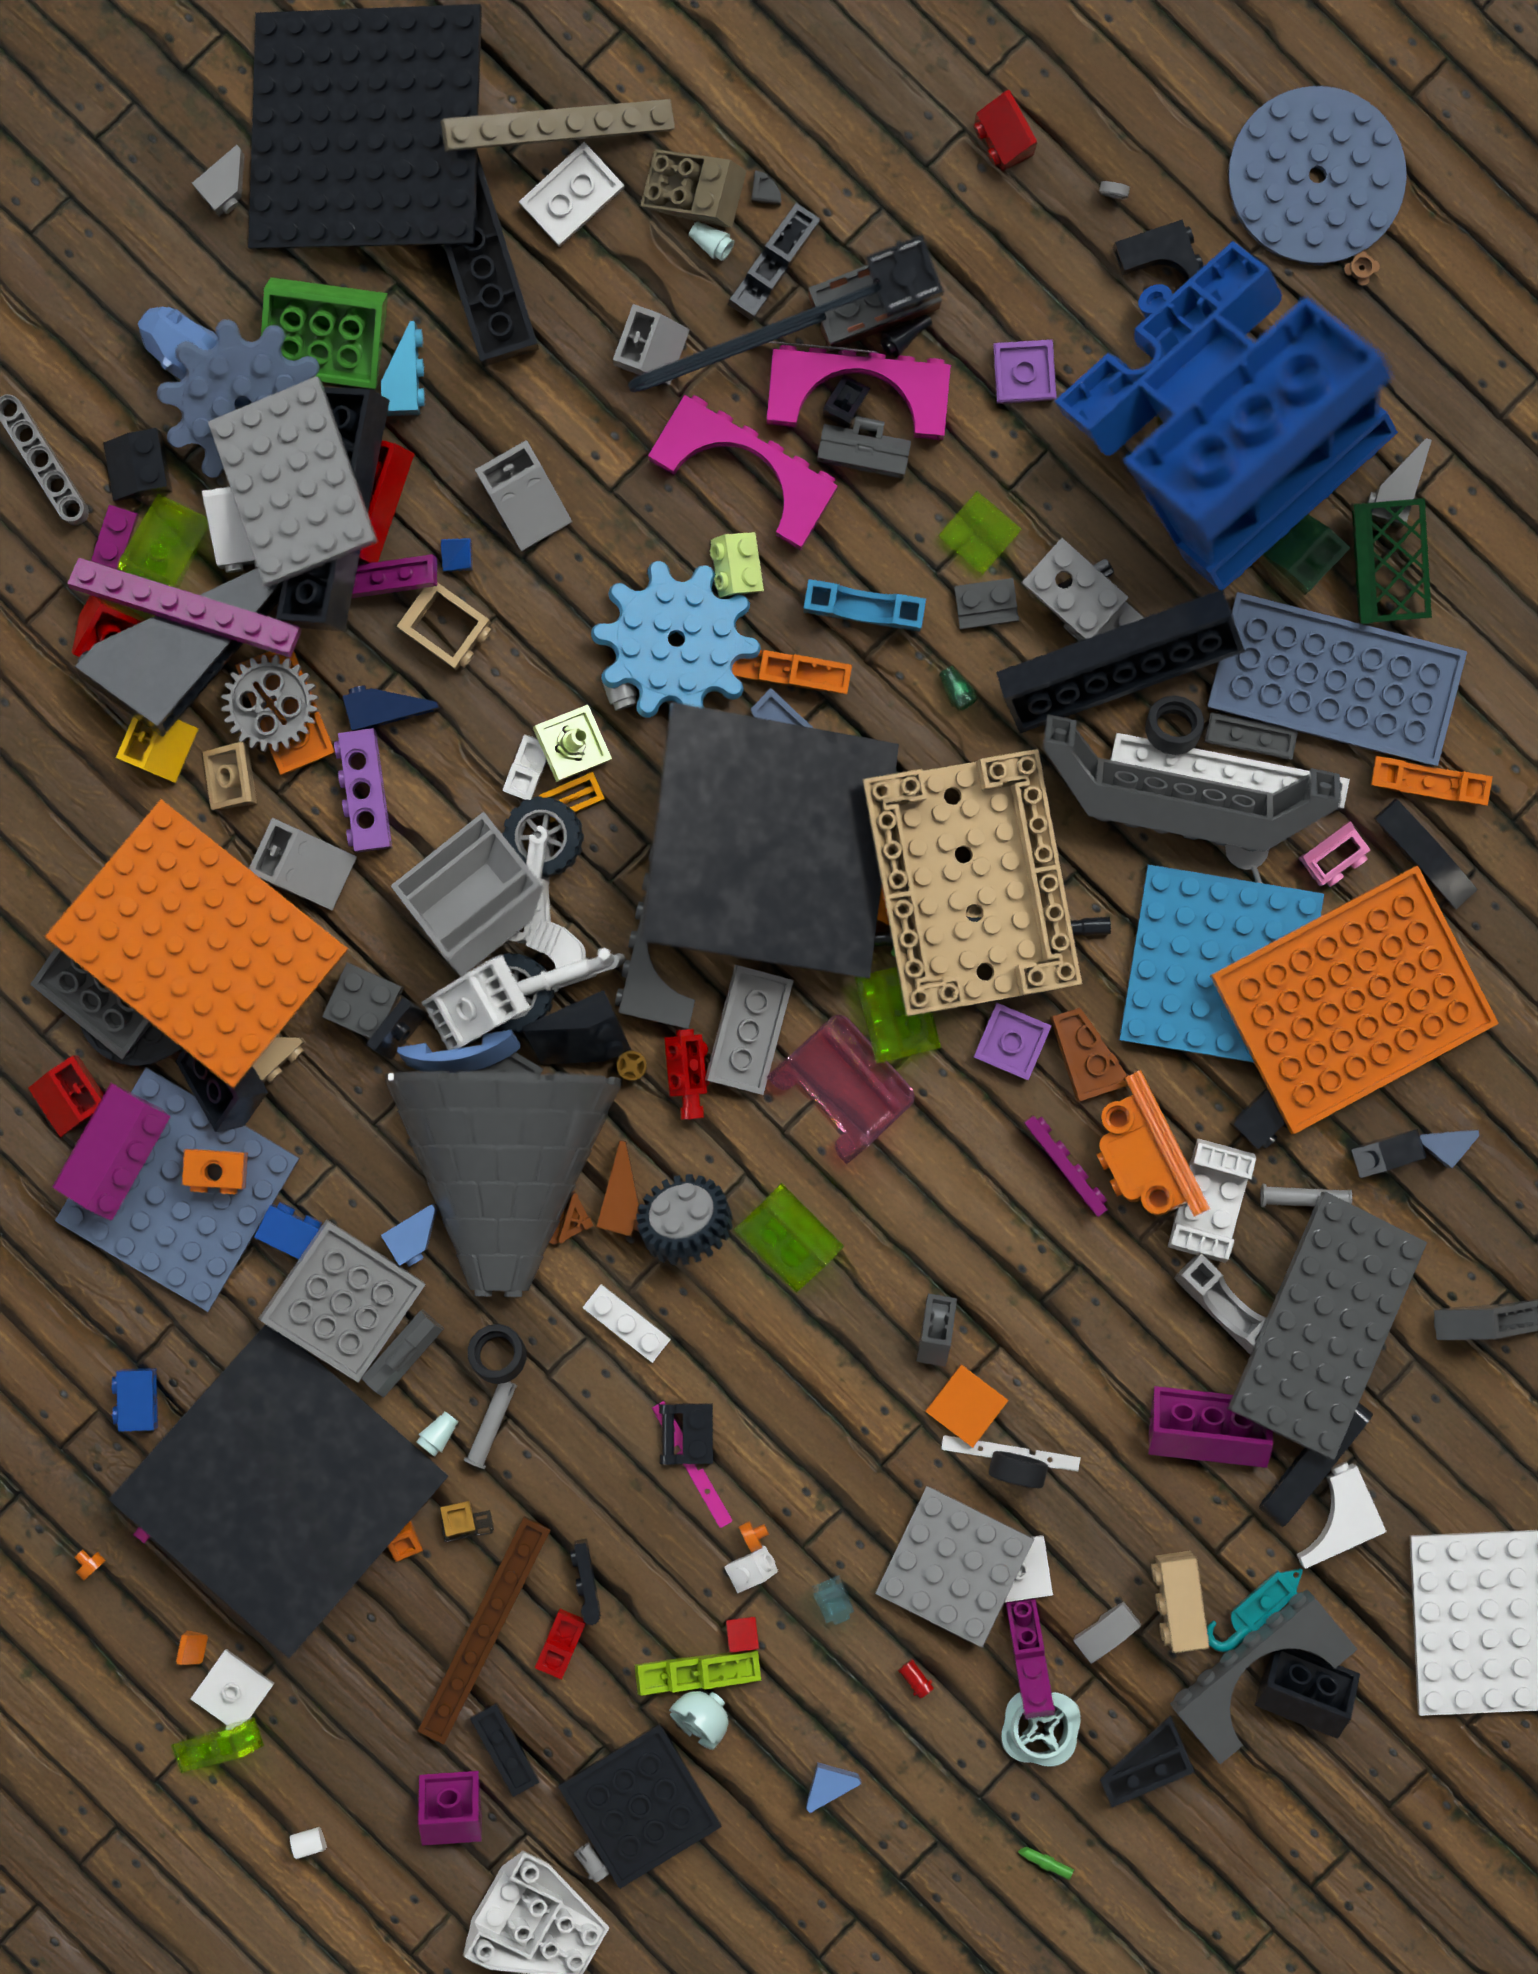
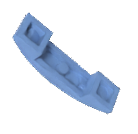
M512 1030L484 1034L483 1045L432 1052L426 1043L397 1047V1053L407 1066L423 1072H470L488 1067L507 1058L520 1049V1042Z

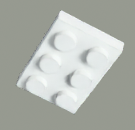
M583 142L519 201V204L560 247L621 192L625 186L590 147Z

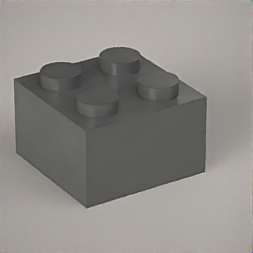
M347 962L322 1017L371 1038L397 1005L404 987Z

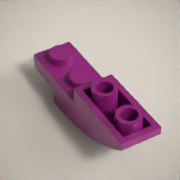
M1036 1599L1006 1602L1025 1719L1055 1715Z

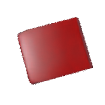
M755 1616L726 1620L730 1653L759 1649Z

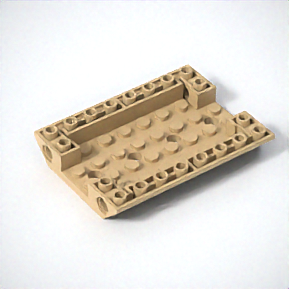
M1038 749L979 759L976 762L922 771V769L863 779L906 1016L1082 984ZM948 788L957 790L960 795L959 802L955 805L948 804L944 799V793ZM958 847H966L970 851L971 856L967 863H960L955 858V851ZM970 905H976L981 910V918L977 922L970 921L966 916V909ZM983 963L988 964L992 969V976L987 981L981 980L977 975V968Z

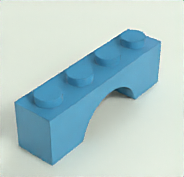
M808 579L803 612L920 632L926 598L866 592L835 583Z

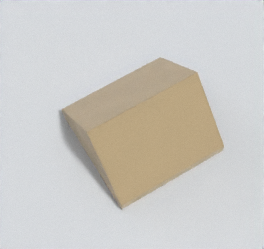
M238 742L203 751L211 810L257 804L249 745L244 742Z

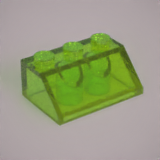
M897 967L870 973V978L868 979L855 977L876 1064L941 1048L932 1012L906 1016Z
M782 1183L734 1229L796 1293L826 1267L844 1247Z

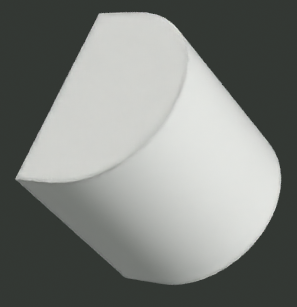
M320 1827L290 1835V1844L293 1856L296 1859L322 1852L327 1848Z

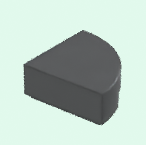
M755 170L752 202L781 205V194L776 183L767 174Z

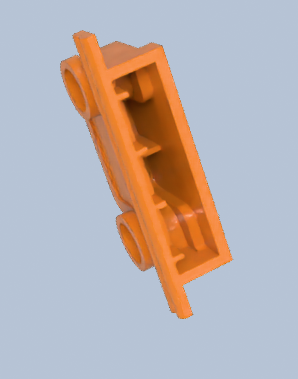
M1140 1070L1127 1076L1125 1079L1133 1095L1121 1101L1111 1102L1103 1109L1101 1120L1109 1133L1101 1138L1099 1143L1101 1152L1096 1154L1103 1169L1110 1168L1114 1176L1110 1183L1117 1197L1123 1194L1125 1199L1130 1202L1142 1201L1144 1208L1154 1215H1164L1185 1204H1188L1194 1217L1210 1210L1142 1071Z

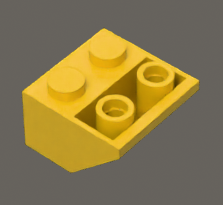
M133 716L116 758L176 783L199 728L177 720L168 732L161 737Z

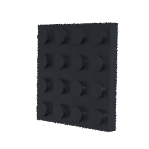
M661 1723L558 1785V1788L619 1889L722 1827L720 1820Z

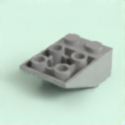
M527 440L475 469L521 551L572 523L569 514Z
M272 818L249 870L270 883L333 911L357 856Z

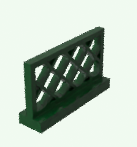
M1425 498L1351 503L1358 622L1360 624L1383 621L1432 618ZM1418 505L1419 518L1412 526L1408 525L1398 516L1406 506ZM1399 506H1400V508H1399L1396 512H1393V511L1389 508V507H1399ZM1384 508L1393 516L1380 529L1372 522L1371 509ZM1395 519L1408 528L1397 543L1384 532ZM1418 524L1420 525V534L1414 530ZM1372 526L1378 531L1374 537ZM1411 532L1421 542V547L1413 556L1400 546ZM1381 535L1394 545L1383 559L1374 552L1373 546ZM1397 548L1410 558L1399 572L1386 562ZM1420 554H1421L1422 564L1416 560V558H1417ZM1374 556L1380 561L1376 567ZM1413 562L1422 569L1423 576L1415 586L1402 576ZM1383 564L1396 574L1385 588L1378 584L1375 579V573ZM1399 578L1412 588L1401 602L1388 592ZM1422 583H1423V593L1418 590V588L1420 587V585H1421ZM1376 586L1382 591L1378 596L1376 595ZM1414 592L1424 599L1425 612H1411L1404 606ZM1385 594L1398 604L1390 614L1378 615L1377 603ZM1400 608L1407 612L1396 614Z

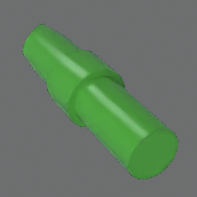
M1024 1847L1018 1851L1021 1856L1039 1865L1040 1868L1051 1871L1065 1879L1070 1880L1074 1869L1054 1860L1053 1857L1047 1854H1042L1029 1847Z

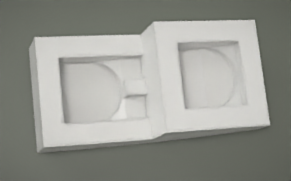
M524 734L502 791L525 800L532 799L547 762L537 738Z

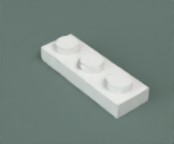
M602 1284L582 1307L652 1363L671 1340V1338Z

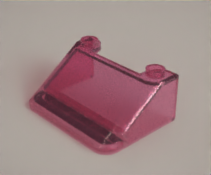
M843 1015L832 1016L767 1076L772 1084L781 1090H788L798 1082L840 1128L843 1134L836 1140L835 1150L846 1165L873 1143L913 1104L915 1099L910 1085L857 1027Z

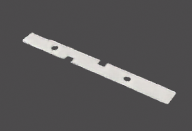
M947 1435L943 1436L941 1447L942 1450L989 1458H992L995 1451L1010 1452L1043 1461L1051 1468L1077 1472L1080 1463V1457L1036 1450L1035 1455L1029 1454L1030 1449L984 1441H978L972 1448L959 1437ZM979 1446L983 1447L982 1451L978 1450ZM1049 1457L1053 1459L1051 1463L1047 1461Z

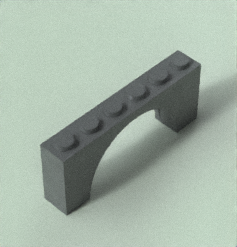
M651 847V851H650V855H649V860H648V861H650V859H651L652 847ZM645 873L642 890L645 891L647 890L649 873ZM645 901L639 902L635 919L640 920L638 931L632 930L628 948H632L633 953L631 960L625 959L621 977L626 978L624 989L618 988L615 1006L620 1007L619 1013L689 1029L695 1000L685 997L667 986L654 969L648 951V942L640 941Z
M1308 1589L1295 1594L1286 1607L1280 1612L1271 1614L1261 1628L1247 1634L1243 1639V1643L1234 1650L1226 1652L1221 1657L1219 1663L1212 1669L1203 1671L1194 1684L1189 1688L1179 1691L1170 1703L1180 1718L1219 1764L1223 1763L1243 1746L1232 1726L1230 1703L1239 1677L1251 1663L1272 1651L1302 1649L1321 1656L1336 1668L1358 1650Z

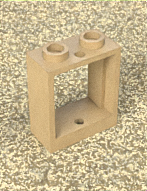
M438 582L437 586L422 590L397 625L399 630L455 670H458L460 665L463 668L468 665L474 656V653L471 651L477 642L482 644L492 630L489 628L491 621ZM439 594L478 621L453 657L414 630Z

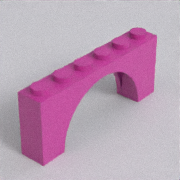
M780 345L779 349H773L767 424L796 427L801 407L814 389L833 377L858 373L874 376L885 381L903 397L912 415L914 438L944 439L951 365L945 364V360L929 358L927 363L915 362V357L898 356L897 360L885 359L886 355L880 353H869L868 357L856 356V352L840 350L838 355L826 354L827 350L823 348H809V352L797 351V347L791 345Z
M684 395L649 453V461L675 475L677 470L689 458L710 448L735 447L755 454L772 469L782 489L784 510L776 530V536L802 550L838 489V485L834 484L835 478L821 470L817 474L808 468L810 464L796 455L793 459L783 453L785 449L771 440L765 443L758 439L759 433L746 425L742 428L732 423L733 418L721 410L715 413L706 408L708 403L698 396L693 395L689 398Z

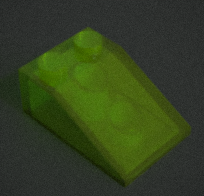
M157 494L122 554L117 570L179 588L209 528L207 517Z

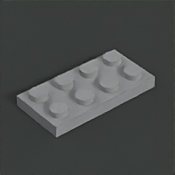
M735 965L705 1080L764 1095L794 980Z

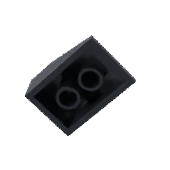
M604 990L522 1026L541 1065L605 1062L631 1050L623 1028Z
M184 1049L175 1061L215 1133L245 1126L268 1093L264 1082L260 1079L254 1067L249 1069L233 1089Z

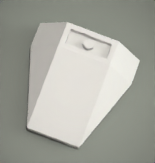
M522 1851L500 1868L473 1915L463 1956L490 1970L526 1974H583L609 1930V1926L549 1863Z

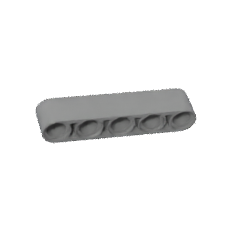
M9 394L1 396L0 421L57 513L71 525L83 524L89 515L87 504L29 411L17 397ZM10 403H15L17 405L16 413L11 417H6L4 414L5 407ZM31 428L33 431L32 438L27 442H21V431ZM47 453L49 457L47 464L43 467H37L35 464L36 457L39 454ZM57 478H62L64 480L63 489L59 492H52V482ZM78 503L80 506L78 515L68 517L66 514L68 506Z

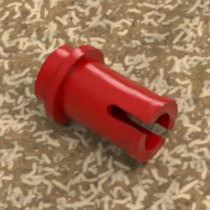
M913 1659L898 1669V1672L901 1673L914 1690L912 1693L914 1696L917 1695L921 1699L934 1689L931 1685L933 1681L925 1677Z

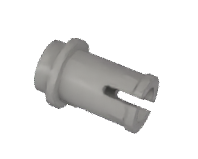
M589 1842L575 1851L574 1855L588 1872L587 1878L589 1880L593 1879L597 1883L609 1874L606 1865L600 1860Z

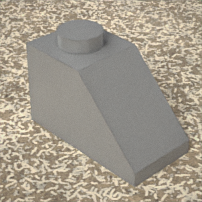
M238 145L233 147L192 183L218 216L223 212L228 214L233 211L239 204L237 200L242 195L245 156Z

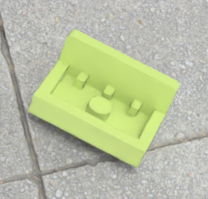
M755 532L724 534L711 539L710 555L714 562V583L718 589L719 598L764 591Z

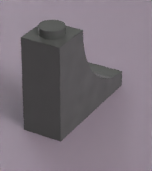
M1538 1299L1434 1310V1328L1437 1340L1498 1339L1538 1331Z

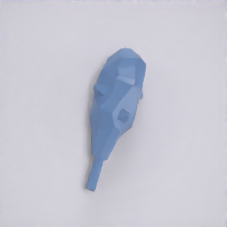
M150 308L137 323L146 350L160 361L162 368L168 370L181 381L186 376V368L176 357L175 352L178 344L189 341L202 350H209L217 343V335L213 331L197 324L175 308ZM241 396L235 400L234 404L239 409L251 404V400Z

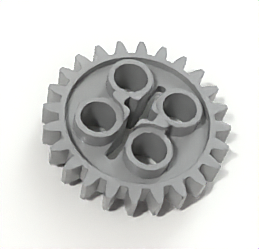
M262 655L261 664H258L255 659L250 658L251 667L247 668L240 664L242 674L231 673L235 683H225V686L231 692L221 696V698L229 701V705L222 707L221 710L230 712L231 715L224 721L226 723H235L230 732L235 734L241 731L239 741L245 742L250 738L249 747L252 749L257 746L258 742L261 743V750L263 752H266L269 744L272 745L275 752L279 751V743H283L287 749H290L289 740L293 738L300 743L301 740L298 733L301 731L309 734V730L305 727L306 723H316L310 717V713L319 712L318 708L311 706V702L319 700L317 695H310V691L314 690L316 685L305 683L310 677L308 673L298 675L301 671L299 664L290 669L291 660L289 658L283 664H280L278 655L273 657L272 663H269L266 655ZM278 675L281 680L280 686L275 690H268L266 680L269 676ZM254 682L259 683L268 697L277 699L274 705L287 720L286 725L280 722L271 709H264L267 703L253 686ZM248 693H254L257 697V702L252 708H244L242 704L243 697ZM289 699H296L299 704L298 710L293 714H286L284 711V704ZM265 717H273L275 721L274 728L269 732H263L260 728L261 720Z

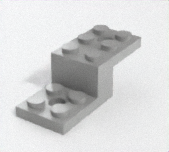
M1063 538L1056 543L1021 583L1065 622L1063 627L1079 642L1144 618L1126 602L1129 597ZM1061 572L1068 573L1072 578V585L1066 589L1058 587L1055 582L1057 574Z

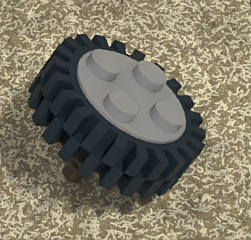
M686 1174L685 1182H682L680 1175L674 1176L675 1184L672 1185L669 1184L668 1179L662 1181L664 1189L660 1190L657 1186H654L651 1189L654 1197L646 1194L643 1198L645 1205L640 1204L638 1207L640 1214H637L636 1217L637 1226L647 1250L650 1251L652 1256H658L659 1260L664 1263L669 1259L671 1265H677L679 1258L683 1265H689V1257L692 1256L696 1263L702 1261L700 1254L703 1252L709 1258L713 1255L711 1247L714 1246L719 1250L723 1246L721 1239L727 1241L730 1236L728 1230H732L733 1226L731 1222L733 1219L732 1213L720 1186H716L715 1182L711 1179L706 1182L705 1177L698 1175L695 1182L693 1174Z

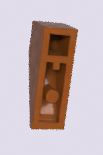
M620 1140L597 1227L632 1236L633 1230L639 1231L636 1220L637 1214H640L638 1213L639 1200L627 1141Z

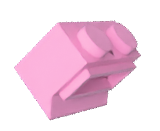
M1349 821L1332 835L1322 840L1309 852L1300 856L1299 859L1319 886L1327 883L1331 887L1344 877L1341 872L1351 865L1355 869L1367 861L1368 858L1365 854L1370 851V848L1356 831L1352 822ZM1350 838L1358 848V851L1324 874L1317 862Z

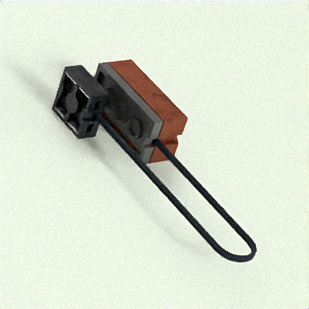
M920 235L866 256V266L809 287L808 298L812 305L811 309L646 372L629 382L628 387H630V391L638 392L655 387L822 322L821 331L827 346L840 348L940 309L941 296H943L944 290L923 236Z

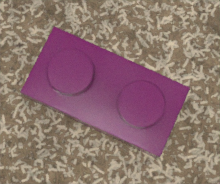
M109 505L91 561L121 571L139 515Z

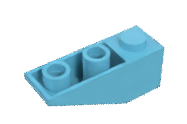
M415 321L409 322L381 380V395L390 400L387 416L420 415V406H425L424 388H419V377H424L423 359H418V347H423L422 329H417Z

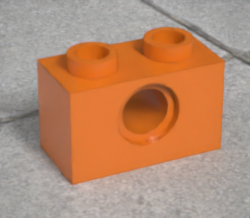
M184 1149L182 1185L190 1186L191 1192H208V1187L220 1188L219 1193L238 1194V1189L246 1188L248 1152ZM213 1163L218 1164L222 1168V1176L218 1180H213L208 1175V1168Z

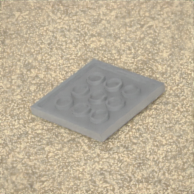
M326 1219L259 1319L348 1377L359 1382L426 1284Z
M926 1486L875 1594L983 1647L1034 1542V1538Z

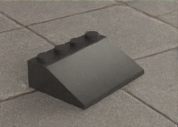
M57 947L54 948L30 984L121 1059L126 1057L152 1024Z

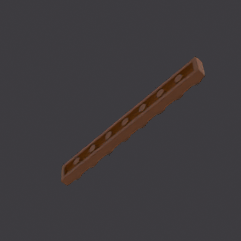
M524 1516L418 1732L445 1744L551 1530L550 1528Z

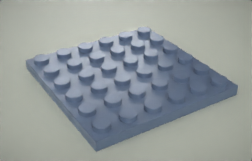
M146 1067L131 1093L162 1108L171 1117L116 1215L110 1221L68 1198L55 1221L209 1312L256 1234L269 1206L275 1202L300 1158L247 1126L215 1133L192 1093ZM184 1149L248 1152L246 1188L238 1189V1194L219 1193L220 1188L208 1187V1192H191L190 1186L182 1185ZM216 1163L211 1164L208 1168L209 1177L213 1180L220 1179L222 1168Z

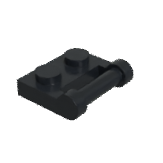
M713 1403L659 1404V1413L662 1414V1454L659 1455V1464H713ZM675 1413H683V1454H674Z

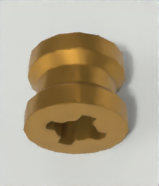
M636 1051L623 1053L617 1062L619 1075L626 1080L641 1078L647 1069L645 1057Z

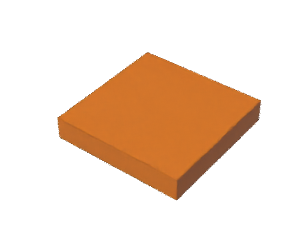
M960 1364L925 1412L973 1448L1009 1400Z

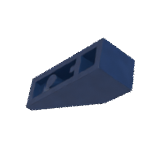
M366 685L351 688L348 690L349 694L343 696L352 731L371 729L440 710L439 704L435 701L372 688L366 689Z

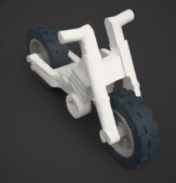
M533 797L534 799L524 800L520 806L513 808L509 819L506 818L504 822L505 830L502 832V835L544 886L533 920L524 927V932H517L509 940L526 944V946L546 954L554 961L556 969L546 972L547 970L544 966L525 955L512 953L503 955L504 961L508 968H510V972H514L513 977L517 981L521 992H523L524 998L531 1004V1008L494 1028L499 1031L512 1030L513 1033H523L522 1026L545 1017L547 1012H550L553 1005L551 1004L552 998H554V993L558 992L559 988L595 977L597 974L617 968L625 962L623 954H610L606 948L599 950L598 957L590 960L586 959L585 947L580 940L565 927L551 922L549 900L550 877L555 874H562L566 871L565 869L574 865L577 855L580 856L582 852L581 845L584 842V833H582V823L577 818V814L563 802L550 797ZM544 815L542 826H537L532 821L533 818ZM550 816L560 823V825L551 830L548 829ZM527 824L534 830L533 835H523ZM561 830L564 832L563 843L557 841L556 835ZM530 840L528 852L523 845V841ZM557 845L561 847L560 850L555 855H553L554 846ZM520 973L528 977L527 979L519 981Z

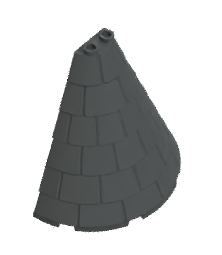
M517 1072L386 1073L385 1083L412 1142L413 1151L428 1181L427 1185L441 1213V1220L457 1252L456 1257L470 1290H475L474 1296H492V1291H504V1297H522V1291H529L543 1260V1254L560 1223L559 1219L576 1188L575 1184L608 1117L607 1113L622 1086V1078L577 1074L540 1075Z

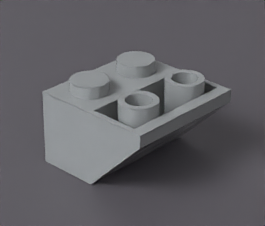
M633 304L613 358L614 366L642 375L680 359L690 329L660 313ZM672 380L667 381L663 384L670 386Z

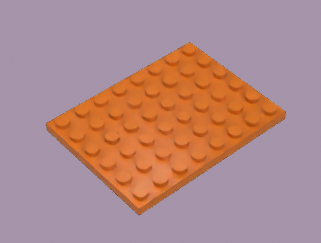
M162 799L45 935L49 942L233 1089L348 951L346 946Z
M1418 865L1210 975L1291 1134H1296L1499 1024Z

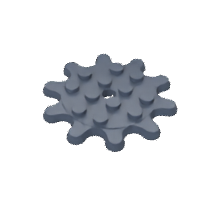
M222 320L216 327L217 343L212 349L202 350L189 341L181 342L176 347V357L185 366L186 376L180 382H164L157 389V397L162 403L177 406L182 413L181 421L169 429L167 440L175 448H181L191 443L202 446L205 451V458L201 467L202 472L207 477L216 478L224 470L208 421L237 410L234 402L238 397H247L251 400V403H254L309 380L319 372V363L312 356H305L295 361L288 360L283 356L281 348L285 340V333L279 326H268L258 340L249 342L240 336L238 326L234 321Z

